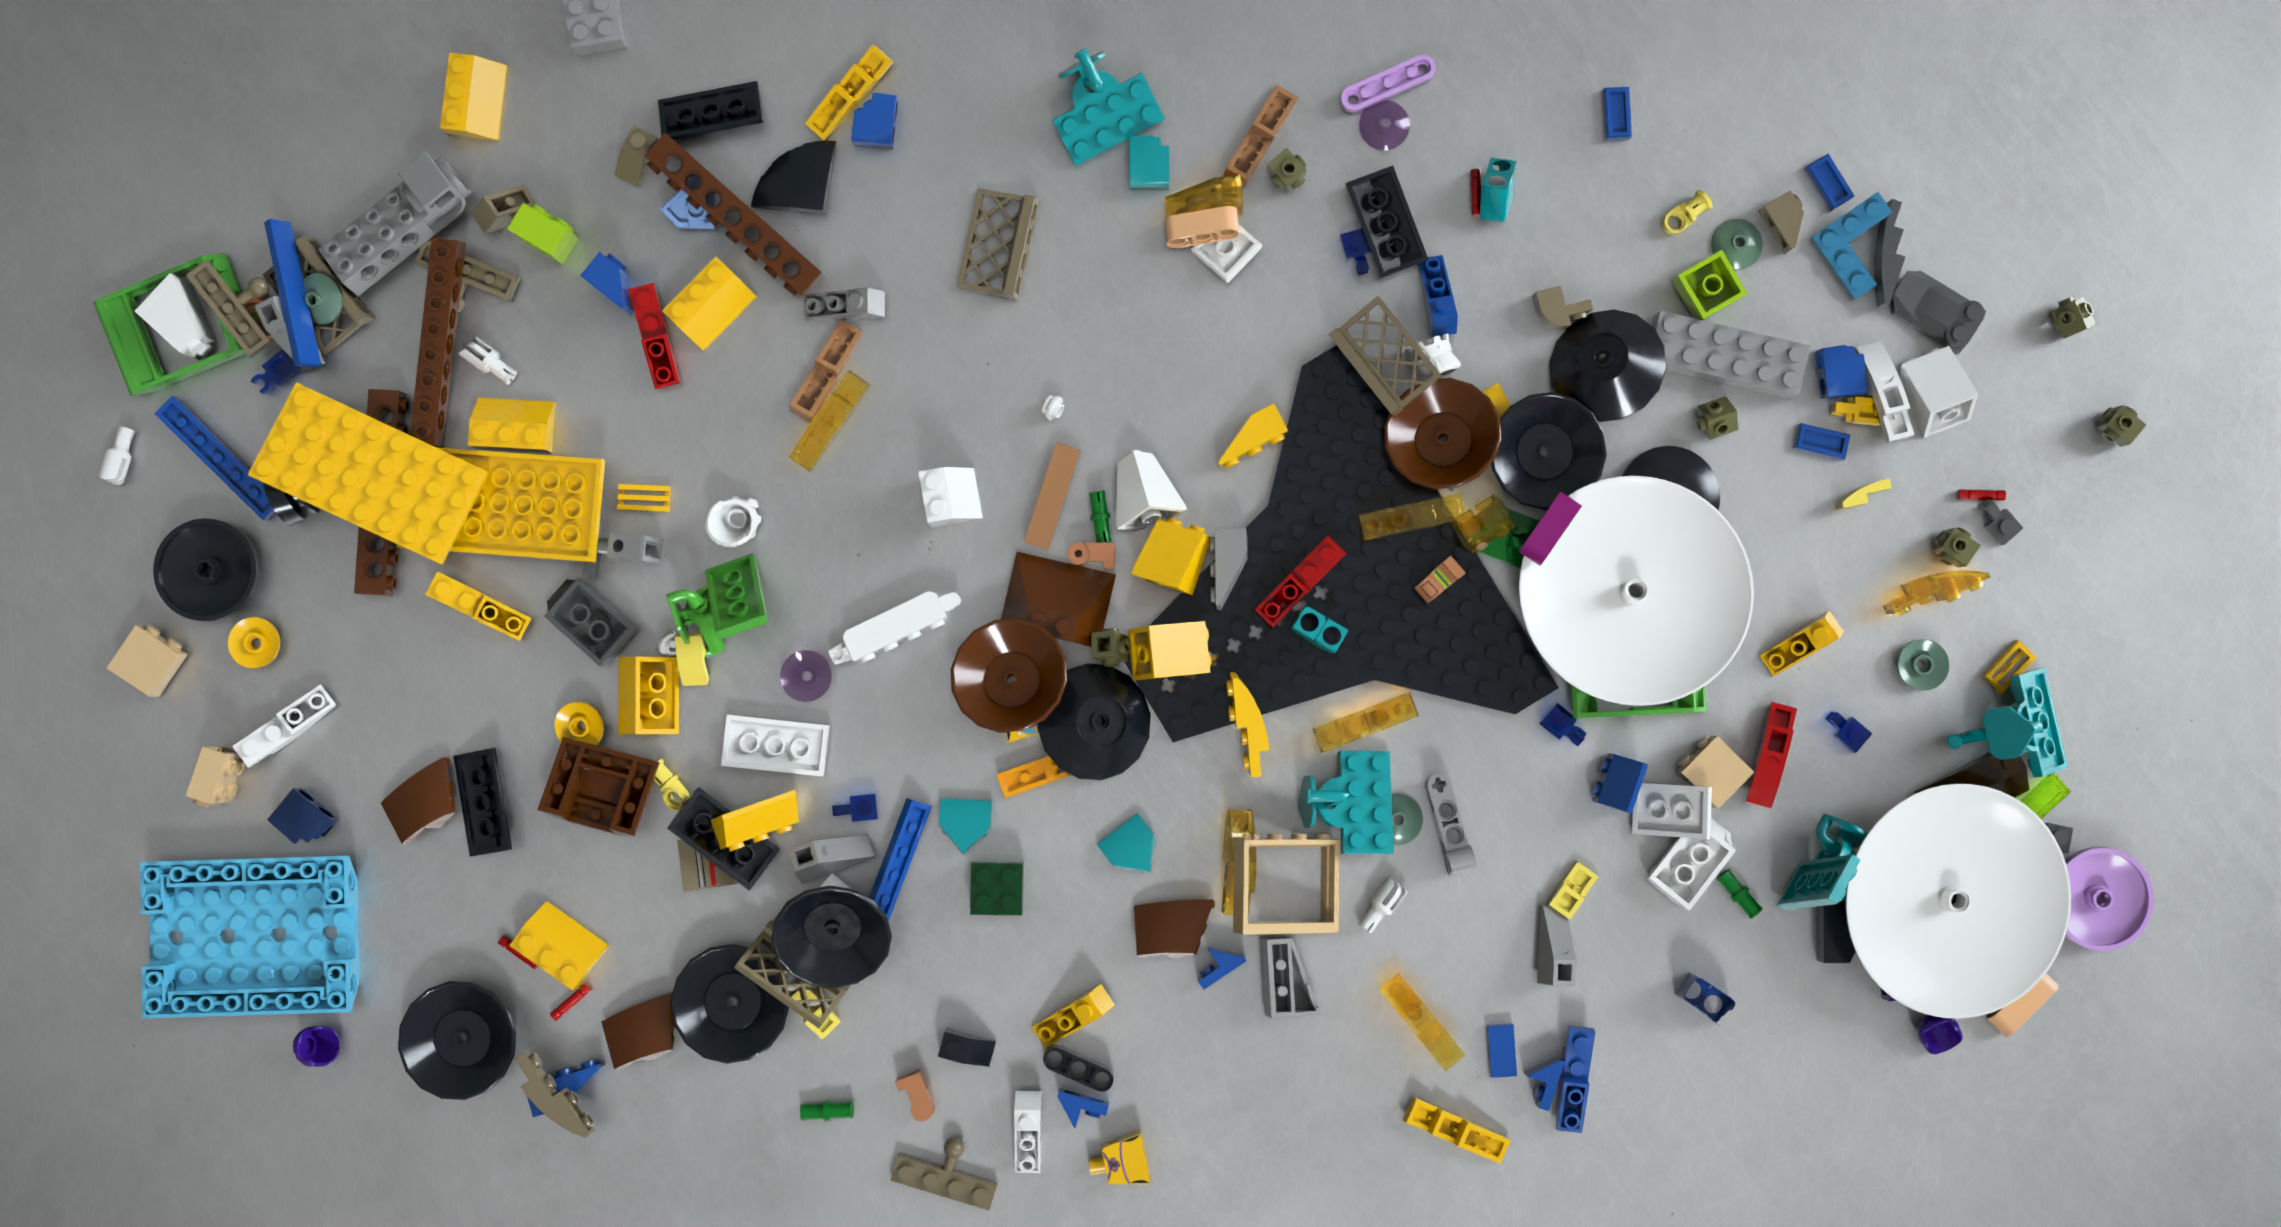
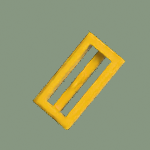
M618 484L617 510L670 512V486ZM625 490L665 492V496L627 495ZM625 500L664 502V506L624 504Z
M2015 640L1980 677L1986 680L1991 687H1994L1998 694H2003L2011 684L2009 676L2000 685L1998 682L2024 655L2027 658L2010 676L2023 673L2037 657L2019 640ZM2019 648L2020 651L1992 678L1991 676Z

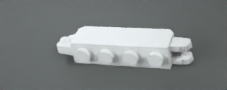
M930 591L925 592L846 630L843 635L844 641L829 650L830 657L835 665L851 660L856 662L860 660L862 664L876 658L874 653L884 649L885 653L899 647L897 642L905 638L909 642L922 636L920 631L928 627L932 631L945 625L944 620L949 618L947 612L960 605L961 597L956 592L945 594L941 597Z

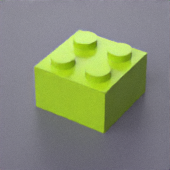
M522 203L507 230L537 250L564 264L579 239L573 234L575 229L556 216L552 220L553 216L534 203L531 207Z
M1722 250L1671 280L1692 317L1698 320L1707 319L1748 294Z

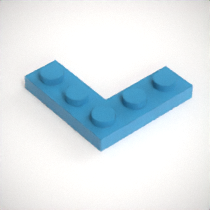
M1879 192L1812 236L1854 299H1857L1877 285L1849 242L1893 213Z

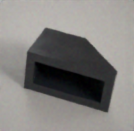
M946 1028L938 1057L962 1064L989 1067L996 1041Z

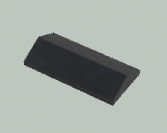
M757 81L658 100L661 137L666 133L673 140L763 123L764 111Z
M1393 165L1345 183L1381 279L1405 272L1429 261Z
M496 748L454 755L470 857L512 850Z
M698 787L679 809L667 829L750 891L780 849L768 839L754 843L753 839L743 841L745 847L731 852L728 847L720 849L711 820L731 811Z

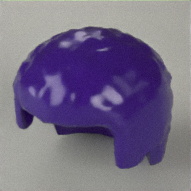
M1927 1015L1917 1027L1919 1041L1933 1055L1952 1049L1963 1039L1959 1024L1954 1018Z
M307 1027L301 1030L294 1038L293 1052L296 1055V1059L307 1067L328 1066L335 1061L339 1054L340 1038L338 1033L329 1027Z

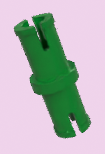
M1105 490L1089 492L1092 508L1090 519L1094 522L1096 543L1112 541L1108 518L1111 517L1110 513H1107Z
M1730 869L1725 870L1717 877V881L1731 895L1730 899L1733 902H1737L1750 919L1762 911L1763 908L1748 892L1749 888L1746 885L1743 886Z
M824 1101L823 1104H801L800 1106L801 1121L823 1119L824 1122H830L831 1119L854 1117L853 1102L831 1103L830 1101Z

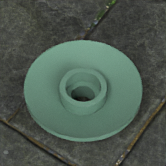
M1732 219L1724 222L1716 229L1712 237L1711 247L1713 254L1722 250L1733 269L1741 270L1757 261L1762 252L1763 242L1760 232L1752 223L1742 219ZM1737 238L1743 241L1742 247L1736 245L1735 240Z
M313 273L303 279L306 292L305 302L309 306L312 322L316 324L333 322L339 316L343 306V296L339 285L332 277L324 273Z
M1920 639L1910 642L1902 649L1898 657L1897 668L1901 679L1909 687L1922 691L1931 690L1941 685L1946 679L1949 672V658L1945 650L1938 643L1927 639ZM1919 660H1921L1924 663V668L1922 670H1919L1917 668V662Z
M1391 794L1393 845H1403L1415 839L1419 834L1423 824V815L1419 805L1411 797L1403 794ZM1396 815H1401L1403 818V822L1399 825L1394 823Z

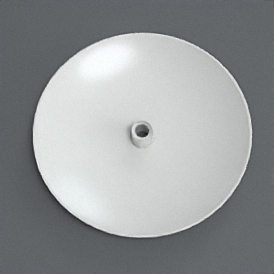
M1621 476L1591 483L1570 494V498L1582 505L1581 509L1543 564L1539 566L1524 556L1520 571L1519 596L1523 619L1527 631L1543 659L1558 675L1577 689L1601 700L1621 705L1646 706L1668 703L1690 695L1710 683L1728 666L1740 649L1747 634L1753 611L1754 586L1749 559L1743 544L1730 523L1713 505L1695 492L1681 485L1653 477ZM1634 586L1638 588L1640 597H1632L1628 591L1629 587Z
M1973 784L1936 786L1915 793L1888 810L1875 823L1861 843L1856 853V857L1861 860L1857 866L1858 872L1849 881L1846 889V917L1849 934L1855 952L1870 977L1882 990L1901 1004L1918 1012L1936 1017H1977L2002 1009L2021 998L2042 979L2051 967L2063 944L2071 912L2070 878L2063 853L2055 837L2038 815L2019 800L1999 790ZM1956 894V902L1952 905L1951 898Z

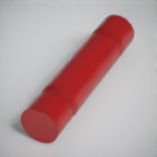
M1471 169L1472 216H1480L1481 169Z
M1958 489L1957 499L2005 500L2006 491Z
M503 935L497 942L499 945L505 947L506 950L534 970L538 968L536 964L510 946L512 941L508 937Z
M587 983L583 984L579 990H576L558 1008H555L550 1013V1016L555 1021L560 1019L563 1014L567 1013L584 996L592 991L591 987Z

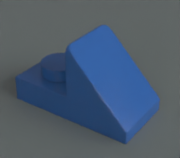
M1207 947L1218 965L1213 967L1211 964L1199 972L1201 976L1198 978V982L1203 990L1245 963L1246 958L1244 955Z
M1554 1057L1524 1072L1527 1077L1542 1082L1541 1085H1537L1533 1099L1536 1100L1535 1105L1540 1109L1546 1111L1550 1109L1565 1064L1561 1058Z
M1059 1088L1057 1097L1074 1128H1076L1081 1109L1086 1110L1085 1114L1091 1117L1100 1118V1115L1106 1116L1109 1107L1108 1101Z

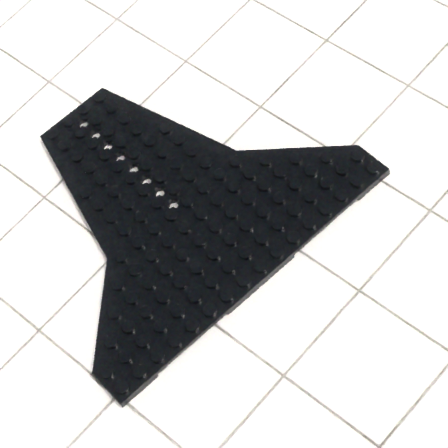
M1337 345L1301 367L1287 424L1288 432L1284 436L1285 439L1283 440L1268 506L1246 527L1248 560L1222 610H1217L1216 603H1211V587H1215V577H1211L1210 563L1199 575L1193 596L1181 593L1149 625L1205 621L1209 632V639L1207 641L1208 652L1219 655V658L1216 660L1218 664L1216 666L1211 664L1210 673L1195 674L1196 677L1194 679L1190 677L1185 678L1184 676L1165 677L1169 681L1174 680L1176 683L1173 686L1174 691L1171 693L1168 690L1163 691L1161 689L1165 678L1136 680V683L1172 742L1234 724V721L1229 720L1228 706H1232V696H1227L1226 681H1230L1231 672H1235L1244 682L1254 698L1261 715L1373 680L1510 714L1519 713L1559 688L1438 490L1412 483L1394 468L1385 450L1384 425L1389 411ZM1328 535L1346 552V555L1300 602L1304 600L1307 606L1349 630L1336 653H1329L1320 649L1291 630V625L1299 610L1294 612L1291 609L1282 619L1283 625L1278 626L1276 624L1273 628L1255 611L1259 604ZM1451 556L1465 571V574L1427 604L1414 587L1442 561ZM1317 586L1321 588L1326 587L1328 590L1325 594L1326 599L1322 600L1321 597L1316 598L1314 596L1317 592ZM1307 613L1302 616L1300 624L1305 631L1311 632L1318 627L1319 620L1316 615ZM1253 625L1256 628L1261 627L1263 630L1260 633L1261 638L1258 640L1256 637H1249L1250 627ZM1328 627L1323 632V640L1329 645H1335L1341 639V633L1336 627ZM1229 639L1240 641L1241 645L1238 646L1239 652L1235 653L1233 650H1227ZM1129 652L1128 662L1124 663L1126 664L1127 668L1132 674L1131 658Z

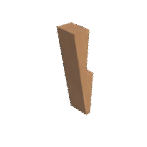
M1276 85L1252 123L1247 135L1226 166L1223 174L1225 178L1245 189L1297 102V96Z
M842 319L839 321L817 356L815 365L790 403L789 410L792 414L810 424L813 423L863 334L862 330Z
M1056 442L1024 542L1047 550L1050 548L1081 449Z

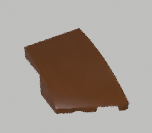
M443 757L414 774L381 802L402 844H410L424 828H441L456 813L455 802L452 797L453 784L451 781H448L447 765H450L448 757Z
M1213 899L1177 900L1135 905L1137 956L1143 958L1165 954L1171 958L1196 955L1201 943V936L1207 928L1206 922L1211 908L1215 907V901Z
M672 993L637 1004L601 1021L615 1070H622L640 1059L655 1060L673 1050L675 1026L670 1002Z

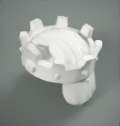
M1443 334L1441 340L1440 336H1435L1417 343L1441 375H1448L1461 366L1459 360L1451 353L1452 348L1451 343H1449L1448 334ZM1402 346L1401 352L1406 357L1405 360L1414 362L1415 350ZM1419 356L1418 362L1424 363V361ZM1418 366L1422 375H1434L1428 367Z
M733 496L726 501H718L712 504L705 518V530L710 539L717 545L728 548L741 546L750 539H754L757 535L755 533L757 526L761 523V516H758L756 509L759 507L757 500L749 498L746 501L739 499V496Z

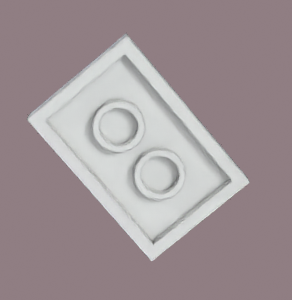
M1642 783L1633 809L1632 834L1710 839L1712 787Z

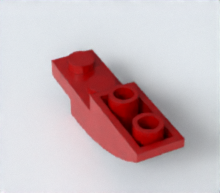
M655 283L628 289L654 388L659 389L679 384L680 378L675 353Z
M1328 535L1259 604L1255 611L1273 628L1346 555V552Z
M1775 702L1770 703L1745 803L1772 809L1793 737V725L1797 708Z

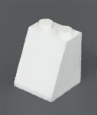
M171 273L135 310L142 319L178 352L198 360L205 358L212 352V346L217 342L194 286L190 282Z
M1949 346L1942 349H1933L1924 356L1910 358L1901 364L1899 378L1923 438L1971 420L1979 394Z
M941 467L919 471L927 523L931 527L983 519L974 468Z

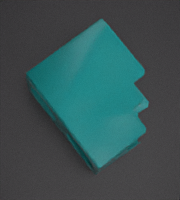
M1153 135L1129 136V189L1169 190V146H1162L1159 137H1154Z
M1490 158L1481 190L1480 219L1497 222L1506 221L1514 196L1516 161ZM1492 165L1499 166V171L1495 170ZM1498 175L1504 177L1506 183L1502 186H1493L1488 183V179L1491 176Z
M1307 605L1299 610L1291 625L1293 632L1329 653H1336L1349 631ZM1307 613L1316 615L1319 620L1318 627L1311 632L1305 631L1300 624L1302 616ZM1328 627H1336L1341 633V639L1335 645H1329L1323 640V632Z

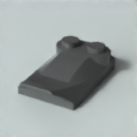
M1907 271L1892 296L1894 300L1892 315L1944 348L1949 346L1955 355L1959 354L1969 343L1986 313V310H1984L1979 302L1968 300L1922 271Z
M580 578L576 580L566 579L547 601L548 610L544 617L600 667H604L612 661L632 639L637 630L629 620L625 619Z

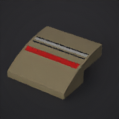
M677 840L683 892L738 884L733 878L684 841Z

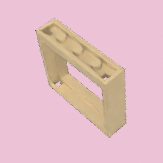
M1275 833L1267 834V838H1259V834H1243V838H1234L1233 932L1243 935L1338 933L1340 840L1331 839L1330 834L1315 833V838H1307V834L1292 833L1291 838H1283V834ZM1249 847H1322L1321 920L1248 922Z

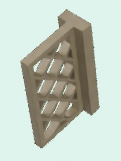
M978 188L957 283L958 288L1003 296L1019 301L1040 204L1035 196H1020ZM983 197H993L998 205L985 212L982 208ZM1011 201L1020 202L1019 211L1010 217L1004 206ZM1001 209L1007 220L995 227L989 216ZM986 219L992 230L980 237L976 231L977 225ZM1011 224L1014 228V234L1004 242L998 231ZM996 234L1002 244L989 251L983 241ZM981 243L987 254L975 262L971 252L973 248ZM1005 248L1009 254L1008 261L999 266L993 255ZM990 258L996 269L984 277L978 266ZM975 268L982 279L974 284L965 283L967 273ZM998 273L1004 279L1001 290L992 288L988 283V280Z
M302 236L295 243L297 244V253L301 252L305 258L304 269H301V272H304L303 279L310 275V273H324L332 277L339 285L343 296L342 308L345 311L341 310L340 313L348 314L354 322L347 329H340L339 314L333 322V328L324 327L322 324L313 325V328H316L314 333L317 346L323 355H328L363 324H369L375 317L361 298L340 281L318 250L321 246L317 240L312 237ZM272 266L263 276L276 294L279 295L277 282L273 277L275 272ZM322 329L333 330L332 341L327 346L321 341Z
M1379 296L1374 298L1340 328H1335L1328 334L1392 415H1398L1407 404L1442 377L1441 373ZM1376 305H1379L1384 311L1383 322L1369 321L1370 310ZM1365 315V321L1360 320ZM1387 316L1393 323H1387ZM1355 323L1364 324L1363 339L1353 338L1347 330ZM1368 324L1382 326L1380 340L1367 339ZM1386 326L1397 327L1399 330L1398 342L1385 341ZM1403 336L1409 343H1403ZM1357 342H1362V347H1361V348H1360V346L1357 344ZM1366 342L1380 344L1378 359L1368 358L1365 354ZM1384 344L1398 345L1396 360L1382 359ZM1402 346H1409L1415 350L1414 362L1400 361ZM1419 356L1424 361V363L1418 362ZM1372 361L1378 362L1377 368L1372 363ZM1382 362L1396 364L1394 378L1383 377L1381 374ZM1400 364L1414 365L1412 380L1398 379ZM1418 366H1426L1434 374L1425 382L1416 381ZM1387 381L1393 382V388ZM1398 382L1411 383L1410 395L1402 400L1396 393ZM1416 384H1422L1415 390Z
M770 920L734 968L819 1029L851 985L839 988L820 987L804 984L798 978H796L797 984L787 985L784 975L791 974L785 968L782 969L781 963L777 960L771 941L774 921ZM763 943L771 949L772 953H761L759 944ZM774 959L776 969H765L763 960ZM746 960H757L759 970H752L744 963ZM778 975L780 985L771 984L767 976ZM816 989L818 999L808 1000L805 990ZM822 989H827L836 997L825 999ZM799 990L801 1000L792 999L788 991ZM820 1005L822 1011L821 1018L811 1012L810 1006Z

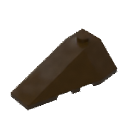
M1988 752L1917 789L1914 793L1940 785L1973 784L1999 790L2015 798L2030 789L2027 767L2021 756L2001 760L1994 757L1991 752Z

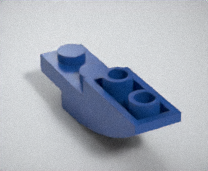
M1568 1025L1566 1043L1563 1046L1561 1057L1565 1064L1558 1083L1556 1130L1575 1133H1582L1590 1085L1588 1078L1595 1039L1594 1028Z

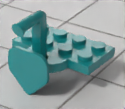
M1087 48L1082 49L1074 56L1076 59L1078 58L1079 62L1058 74L1060 79L1075 72L1079 77L1073 85L1071 93L1074 108L1052 119L1074 166L1165 119L1143 73H1139L1119 84L1114 76L1105 71L1096 70L1093 63L1106 56L1104 51L1089 56V50Z
M2045 668L2010 676V689L2015 697V703L2011 707L2003 706L1989 709L1983 717V729L1952 734L1947 738V745L1952 749H1958L1967 743L1987 740L1992 755L2001 760L2017 758L2023 752H2026L2029 757L2028 766L2032 771L2033 778L2043 777L2068 768Z
M1339 751L1338 777L1327 780L1318 790H1315V781L1312 775L1303 777L1298 799V810L1304 828L1314 827L1317 812L1324 823L1330 827L1340 829L1341 855L1394 854L1390 751Z
M1823 814L1816 827V837L1822 848L1813 860L1800 862L1777 905L1784 910L1839 903L1845 896L1847 884L1856 876L1858 872L1857 866L1861 861L1856 857L1852 847L1859 848L1867 832L1853 823Z

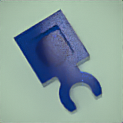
M280 350L262 365L266 372L255 375L251 382L257 385L260 381L264 380L265 386L260 390V393L265 395L272 391L275 382L278 386L282 387L301 370L298 366H294L293 360L284 350Z

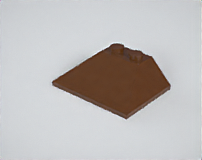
M1016 552L1001 619L1019 618L1042 626L1056 639L1091 647L1092 633L1102 632L1104 629L1116 574Z
M563 737L537 810L580 826L618 836L635 837L660 763Z

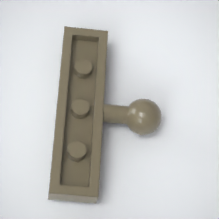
M427 241L420 247L415 259V263L427 268L429 266L431 241ZM465 256L459 312L465 306L463 294L468 284L512 301L520 278Z
M208 260L186 274L249 357H254L273 343L244 306L252 298H261L268 294L270 287L267 280L262 277L251 279L248 283V289L236 296Z
M950 1138L946 1141L944 1152L947 1156L943 1167L899 1154L890 1180L988 1211L990 1210L997 1183L953 1170L956 1158H959L965 1149L964 1143L959 1138Z

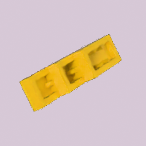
M871 45L858 64H853L840 83L832 87L805 124L820 138L826 140L860 104L894 61L876 45Z
M1412 1097L1403 1117V1121L1410 1125L1428 1131L1430 1134L1454 1143L1460 1148L1500 1164L1511 1141L1509 1138L1416 1097Z

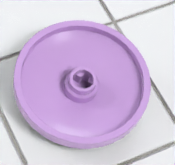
M2107 847L2083 849L2067 858L2065 862L2070 878L2071 912L2065 937L2087 949L2111 951L2130 944L2140 936L2148 925L2154 906L2152 883L2143 866L2129 854Z

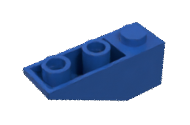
M1443 255L1428 257L1429 261L1418 265L1431 338L1443 336V334H1457L1458 314Z
M596 1059L581 1063V1068L572 1071L571 1067L556 1071L557 1076L553 1078L557 1084V1092L567 1087L569 1091L573 1090L577 1093L605 1066V1061L596 1063ZM527 1096L532 1116L543 1115L544 1113Z

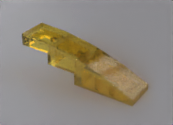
M847 371L835 391L829 395L819 413L814 416L789 458L809 472L812 471L871 384L852 371Z

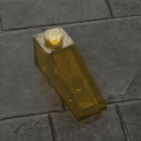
M1241 175L1215 177L1166 196V216L1169 217L1222 206L1235 207L1237 215H1243Z

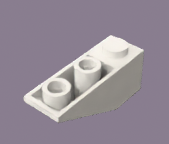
M1016 1091L1015 1173H1040L1042 1091Z

